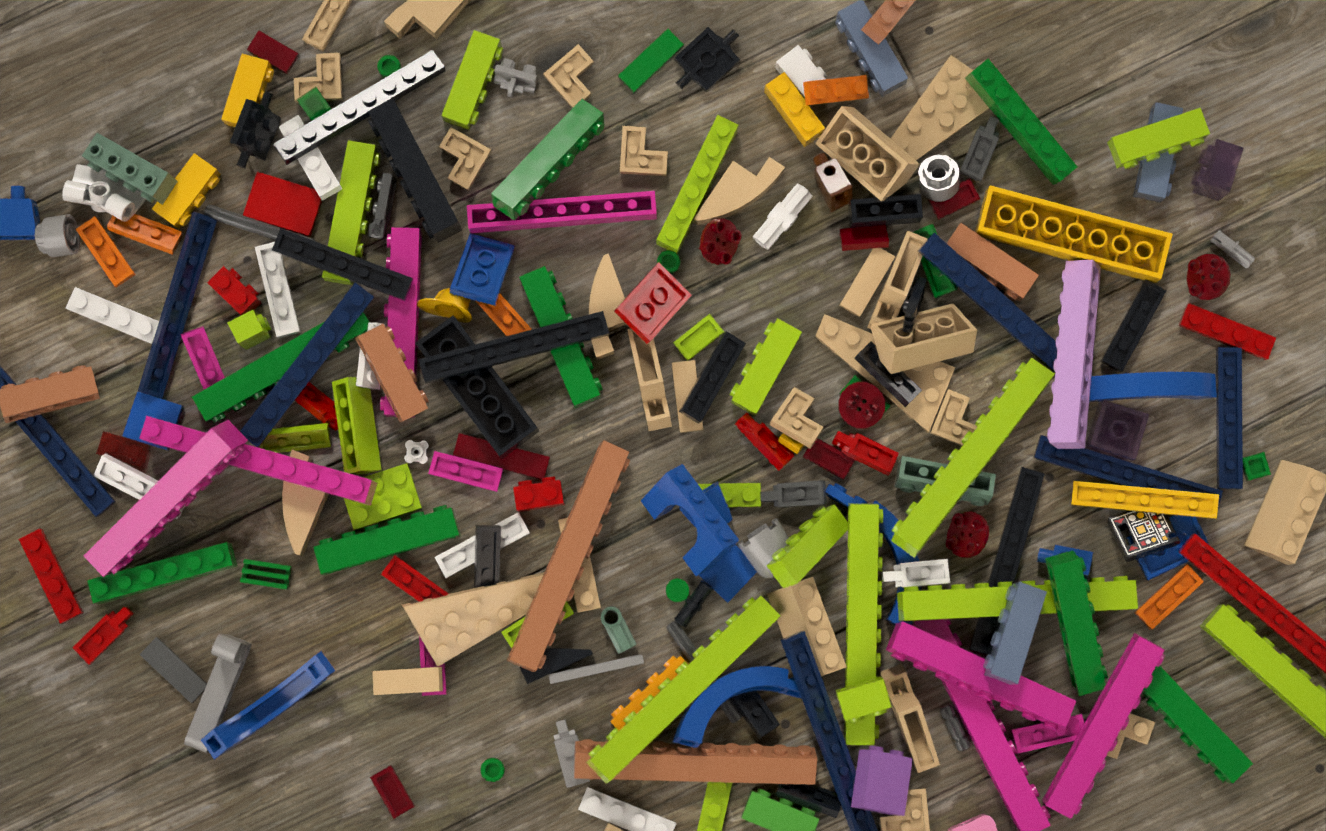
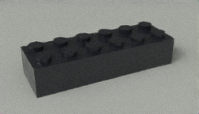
M392 98L369 110L371 118L367 121L376 138L382 137L378 141L387 158L392 156L393 159L389 160L397 177H403L400 183L408 198H414L411 204L419 219L425 218V221L421 223L429 238L435 237L437 243L462 231L451 206L394 99Z
M454 315L415 343L425 357L475 345ZM492 366L442 379L501 459L539 432L538 427Z

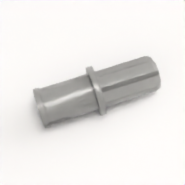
M1220 229L1210 240V242H1213L1227 253L1225 256L1232 257L1244 268H1248L1255 260L1250 253L1238 245V241L1234 242Z

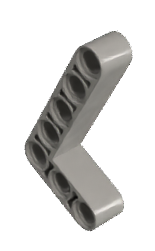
M219 634L217 636L211 654L218 658L186 735L185 745L205 753L209 752L201 739L221 724L250 652V642L229 634Z

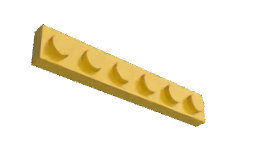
M1074 481L1071 505L1217 519L1219 494Z

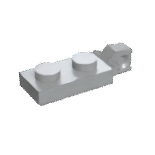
M566 719L557 721L556 725L559 734L554 735V744L566 787L569 788L590 782V779L574 778L575 741H579L578 735H576L575 730H568Z

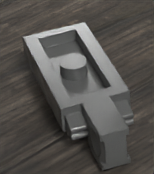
M990 116L985 127L979 126L959 174L981 182L999 139V133L995 132L999 119Z
M383 173L382 179L378 181L377 192L379 193V198L373 207L375 219L369 225L370 238L385 239L397 179L392 174Z
M824 480L779 483L773 485V491L760 492L761 502H774V507L779 508L826 505V486Z

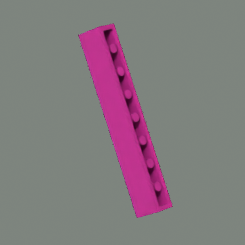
M655 191L534 200L524 215H520L515 221L495 208L493 203L467 205L468 229L471 234L657 219Z
M391 227V234H387V248H391L390 257L386 258V268L409 276L414 280L405 301L389 296L388 303L384 305V317L388 318V326L395 336L393 342L396 348L400 347L406 357L404 363L407 369H412L417 377L418 347L415 343L418 341L419 308L417 302L420 298L422 232L420 228ZM381 397L380 410L384 411L386 417H397L387 397Z
M903 621L896 624L886 648L887 651L892 653L891 656L900 661L909 660L914 663L913 667L919 670L927 671L928 669L935 672L934 676L941 680L948 681L950 679L957 682V687L966 691L972 689L979 693L978 696L988 701L994 699L1000 702V706L1010 711L1016 709L1022 712L1021 716L1032 721L1038 719L1044 722L1043 726L1050 730L1057 731V729L1067 727L1076 703L1075 700L1023 676H1020L1018 684L1013 685L984 675L986 671L984 668V658Z
M1136 633L1133 634L1045 793L1042 801L1046 806L1072 819L1074 814L1079 813L1083 805L1082 799L1085 793L1088 794L1094 786L1093 779L1096 773H1100L1106 764V755L1109 751L1114 750L1118 742L1116 737L1120 730L1123 731L1129 723L1128 716L1131 710L1136 709L1139 705L1142 690L1150 685L1153 679L1152 672L1155 667H1159L1163 662L1165 656L1163 652L1165 650L1162 647Z

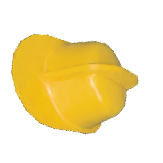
M450 288L439 291L434 299L424 298L417 302L418 308L429 314L446 318L454 315L458 322L463 323L472 320V315L468 311L471 299L450 294Z

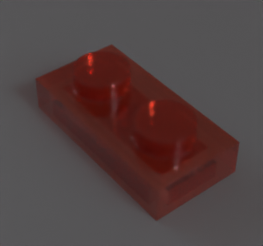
M103 431L96 454L102 456L106 453L119 461L143 468L150 445Z

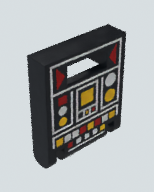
M1125 511L1108 517L1107 523L1126 563L1180 544L1179 537H1173L1176 536V531L1167 514ZM1126 526L1135 543L1129 546L1126 545L1120 532L1125 530Z

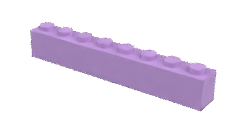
M1094 260L1066 261L1065 269L1062 271L1064 286L1060 294L1062 308L1061 314L1058 316L1060 329L1059 336L1056 338V348L1058 350L1057 359L1054 360V371L1056 373L1055 381L1052 383L1053 404L1050 405L1049 410L1051 427L1047 431L1049 443L1057 449H1085L1101 267Z

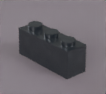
M921 194L891 196L884 201H880L878 198L850 200L848 205L850 228L920 223L923 218Z

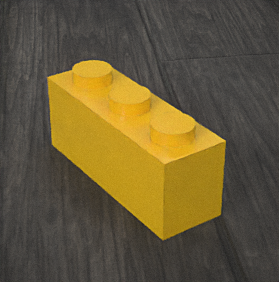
M241 54L221 118L225 125L236 127L246 99L260 104L267 83L272 81L274 69H272L269 61Z
M785 72L765 85L764 93L804 148L822 135L825 127L810 106L806 105L805 99Z
M194 153L175 179L178 182L163 205L157 202L152 210L177 229H180L181 226H186L191 220V213L196 207L199 208L204 203L205 195L209 189H214L219 183L221 173Z

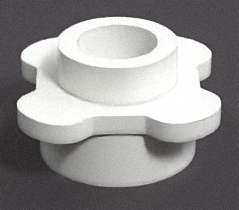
M408 440L405 443L407 454L404 459L407 463L414 461L424 464L428 461L426 449L429 445L426 441L413 442Z

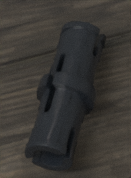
M701 580L692 595L685 599L686 603L674 620L686 628L697 611L700 612L703 608L702 604L713 591L712 586Z

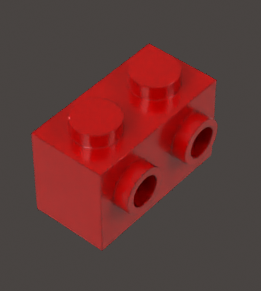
M223 266L207 283L240 315L255 310L262 303L256 297L259 293L250 284L245 287L240 282L243 277L233 268L228 270Z
M546 477L541 479L542 483L532 484V480L518 482V486L513 487L516 511L524 512L565 505L561 480H556L555 477Z

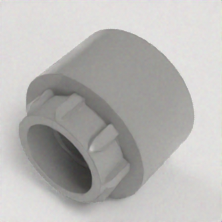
M934 155L922 162L918 173L919 187L922 194L929 200L937 202L952 198L959 189V168L956 162L944 155Z
M66 214L44 218L42 223L38 224L35 229V240L38 249L50 257L77 254L80 249V235L76 231L78 225L74 217Z

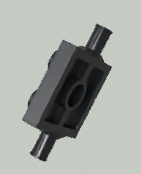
M707 27L675 57V61L685 72L675 82L676 85L683 89L692 80L707 93L740 62L739 57L730 47V44L739 37L738 33H735V30L732 29L730 33L722 38Z
M264 91L260 104L253 100H245L229 142L235 145L241 152L236 164L238 167L246 169L250 156L266 160L281 117L269 109V104L273 97L272 93Z

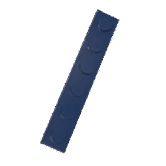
M1218 347L1216 348L1217 489H1243L1242 348Z

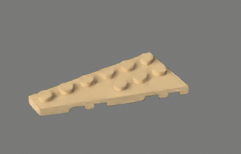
M950 55L893 134L891 140L917 161L967 126L982 113L988 111L990 108L965 79L973 70Z
M824 314L815 337L834 354L843 359L854 371L863 376L867 382L875 385L888 400L897 405L908 417L929 433L955 367L939 361L903 371L922 389L904 407L854 359L870 341L875 344L873 334Z
M544 572L521 577L514 581L499 582L492 586L477 587L447 594V596L425 599L413 604H403L402 606L438 667L526 615Z

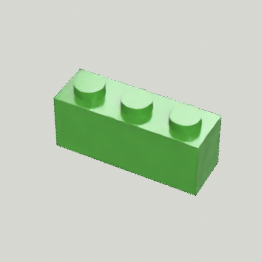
M760 788L757 789V792L751 790L741 814L742 819L771 831H815L819 822V818L815 816L816 811L804 806L801 810L792 807L793 802L782 798L779 801L770 798V792Z

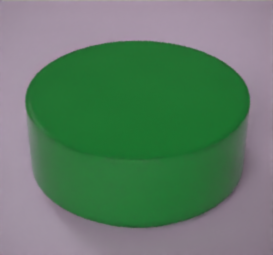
M385 55L378 61L377 68L380 75L386 78L401 69V64L397 57Z
M666 250L657 258V263L659 262L670 274L678 271L680 258L676 252Z
M672 579L666 586V595L673 602H682L689 595V586L682 579Z
M489 758L482 763L480 772L486 781L496 782L503 777L505 766L498 758Z

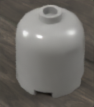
M777 518L772 520L773 525L768 527L765 523L747 535V542L744 543L741 540L737 544L756 572L764 578L774 577L767 565L773 559L771 557L773 553L780 548H784L787 545L785 541L789 538Z

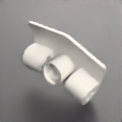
M76 165L73 180H67L64 184V201L90 205L94 211L107 212L124 222L129 220L145 202V199L140 196L141 192L138 190L135 193L129 191L122 186L124 182L120 180L117 183L113 182L105 176L106 172L103 170L98 173L88 166Z

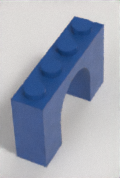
M683 464L666 472L641 500L654 520L670 512L676 505L684 508L691 515L697 528V541L682 558L696 577L711 569L739 541Z

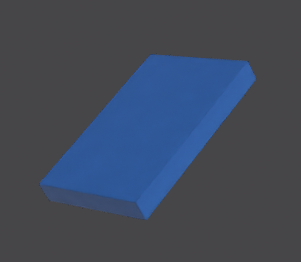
M470 233L450 287V294L495 306L514 253L515 245Z
M1179 515L1169 517L1176 531V536L1173 537L1178 536L1180 544L1136 559L1146 580H1150L1188 562L1178 551L1192 534H1197L1209 544L1196 517ZM1131 536L1126 537L1129 545L1135 544Z

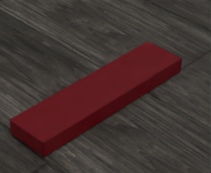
M461 433L458 434L453 456L502 468L509 472L540 480L545 478L550 461L548 456L518 448L501 459L487 440Z

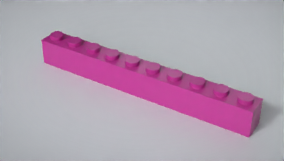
M146 416L139 439L187 453L206 433ZM247 444L242 446L245 450L236 459H232L227 463L229 466L371 506L378 484L367 478Z
M949 619L914 621L912 624L914 627L955 646H962L956 633L952 634L948 627L951 624ZM950 679L948 681L941 680L1017 830L1041 831L1051 826L1048 821L1051 816L1044 805L1040 806L1037 800L1040 795L1035 785H1030L1026 778L1029 775L1026 767L1022 762L1018 763L1015 757L1017 750L1011 740L1007 741L1003 734L1006 732L1004 724L1000 719L996 720L992 712L995 710L992 701L980 698L978 696L979 693L972 689L966 691L957 687V682Z

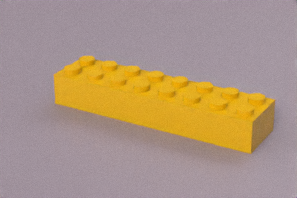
M989 185L985 192L975 230L977 234L986 239L1069 261L1094 260L1103 270L1140 280L1147 279L1152 283H1157L1162 278L1172 238V233Z

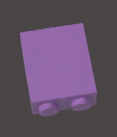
M869 746V750L859 749L851 807L888 815L905 816L913 758L904 757V752L890 750L889 753H885L883 748L878 746Z

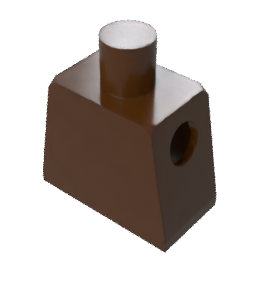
M825 153L818 154L813 158L816 165L815 180L830 211L834 212L848 205L850 200H852V185L836 158L829 161Z

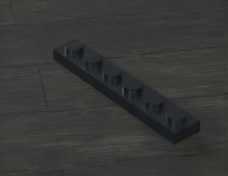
M281 228L272 248V251L402 301L406 300L414 280L409 276Z

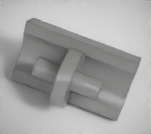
M506 58L503 59L500 65L496 64L494 83L500 84V88L508 90L507 97L512 98L515 92L523 94L525 91L534 94L537 79L535 66L527 64L524 65L522 71L515 69V62Z

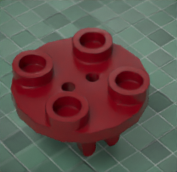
M724 218L713 219L702 231L698 249L701 250L703 257L709 263L727 265L732 261V257L737 251L742 234L730 220Z
M1216 254L1198 256L1188 264L1186 280L1189 293L1201 300L1219 298L1230 284L1231 273L1229 265L1222 257Z
M856 382L849 385L841 393L838 400V412L841 418L848 425L857 429H867L874 426L882 418L885 411V399L882 392L875 385L868 382Z
M973 511L955 514L952 517V522L947 532L946 547L953 554L961 558H972L980 554L989 538L987 521L982 515Z

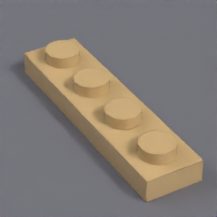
M568 518L558 520L561 533ZM590 556L588 559L584 558L581 567H584V571L579 581L575 580L572 589H575L574 598L577 613L601 608Z

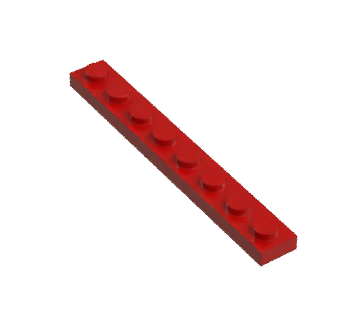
M1192 534L1178 552L1326 674V641L1197 534Z

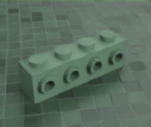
M96 133L82 155L89 162L87 164L88 167L98 173L103 170L106 172L105 176L115 183L118 180L124 182L122 186L133 193L138 190L141 192L140 196L150 203H153L155 200L163 205L178 182L168 172L99 133Z
M902 456L897 468L895 487L908 493L914 491L922 492L927 484L932 486L936 481L934 478L936 472L941 466L946 468L947 464ZM981 471L959 501H968L974 506L988 505L993 497L996 474Z

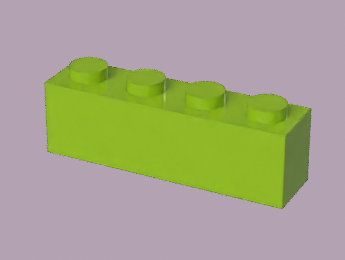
M476 30L473 31L441 115L444 122L470 130L472 124L476 125L479 117L477 109L480 103H484L487 96L486 85L488 82H492L495 75L494 64L496 60L500 61L504 48L501 47L500 39Z
M1200 107L1111 137L1107 143L1116 168L1124 166L1125 169H1130L1139 165L1138 161L1146 159L1147 162H1151L1160 158L1162 153L1169 152V155L1182 151L1183 146L1189 144L1191 147L1205 143L1204 139L1210 135V131Z
M778 318L775 323H769L764 332L767 338L763 344L760 342L757 344L752 353L756 356L753 363L747 362L741 373L744 379L741 384L736 383L729 394L733 397L731 400L732 404L754 416L758 413L802 334V331Z
M346 377L332 382L344 472L358 475L380 471L382 469L371 390L358 387L356 385L357 377Z
M835 504L828 507L823 505L817 508L812 513L813 518L802 523L799 526L800 531L785 541L787 545L777 550L771 556L773 559L768 563L767 567L783 588L798 584L848 530V522Z

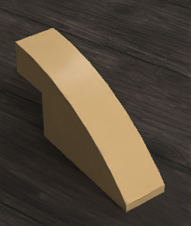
M408 0L398 7L384 23L400 39L415 22L435 39H438L471 0Z
M769 157L756 176L732 161L695 216L694 223L696 225L707 224L713 219L727 218L749 207L777 182L783 174L785 167Z
M907 230L867 328L871 329V324L897 318L922 259V255L918 250L927 238Z
M608 253L603 256L594 277L590 294L589 314L603 311L608 330L611 331L627 324L614 312L625 297ZM609 336L591 340L596 360L614 354Z
M631 328L627 329L648 430L653 431L672 427L654 338L646 344Z
M295 450L291 451L290 457L310 463L313 460L310 456ZM283 481L282 503L286 531L294 553L303 556L329 494Z
M900 664L879 672L880 676L884 679L893 713L910 757L913 758L912 761L917 773L939 766L940 763L921 705L912 691L903 665Z

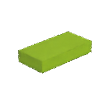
M708 314L674 341L673 344L683 357L689 361L720 337L724 331L714 318Z

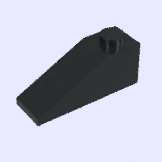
M546 648L543 655L547 657L541 669L537 668L535 672L522 667L520 669L526 683L529 684L593 655V652L589 649Z

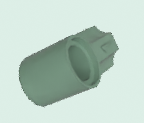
M615 606L606 607L601 613V622L618 654L637 645L621 611ZM613 610L618 614L617 622L609 624L605 621L604 615L607 611Z

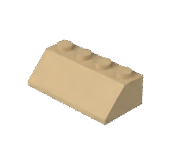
M841 106L815 143L832 159L836 158L842 168L880 201H884L905 185L920 165L854 107Z
M954 303L918 312L912 332L905 333L902 330L905 316L871 324L879 359L891 374L974 352L977 329Z
M1280 460L1244 546L1283 564H1295L1326 493V474L1311 467Z
M813 577L767 594L771 606L780 615L776 621L783 639L799 631H805L821 676L847 667Z

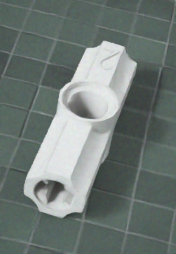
M797 183L785 199L772 209L767 216L768 219L754 234L753 239L761 247L769 250L778 240L779 236L792 226L798 218L797 215L811 200L813 195L805 187Z

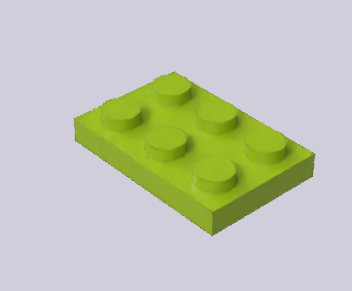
M408 463L363 477L378 483L371 506L344 498L354 530L422 509Z

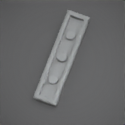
M639 654L549 675L550 684L644 664L643 655Z

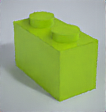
M254 310L228 322L237 343L245 350L271 338L269 331L272 328L268 320L262 314L258 315Z
M882 677L835 690L845 721L850 720V723L863 720L864 715L873 713V716L885 714L887 709L892 707Z

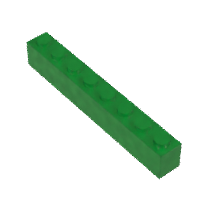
M364 312L334 351L338 353L343 352L350 347V342L367 332L368 323L370 322ZM323 323L192 396L205 421L208 423L212 421L213 424H216L225 419V413L232 409L234 412H237L246 407V401L253 397L255 400H258L267 395L266 390L278 383Z

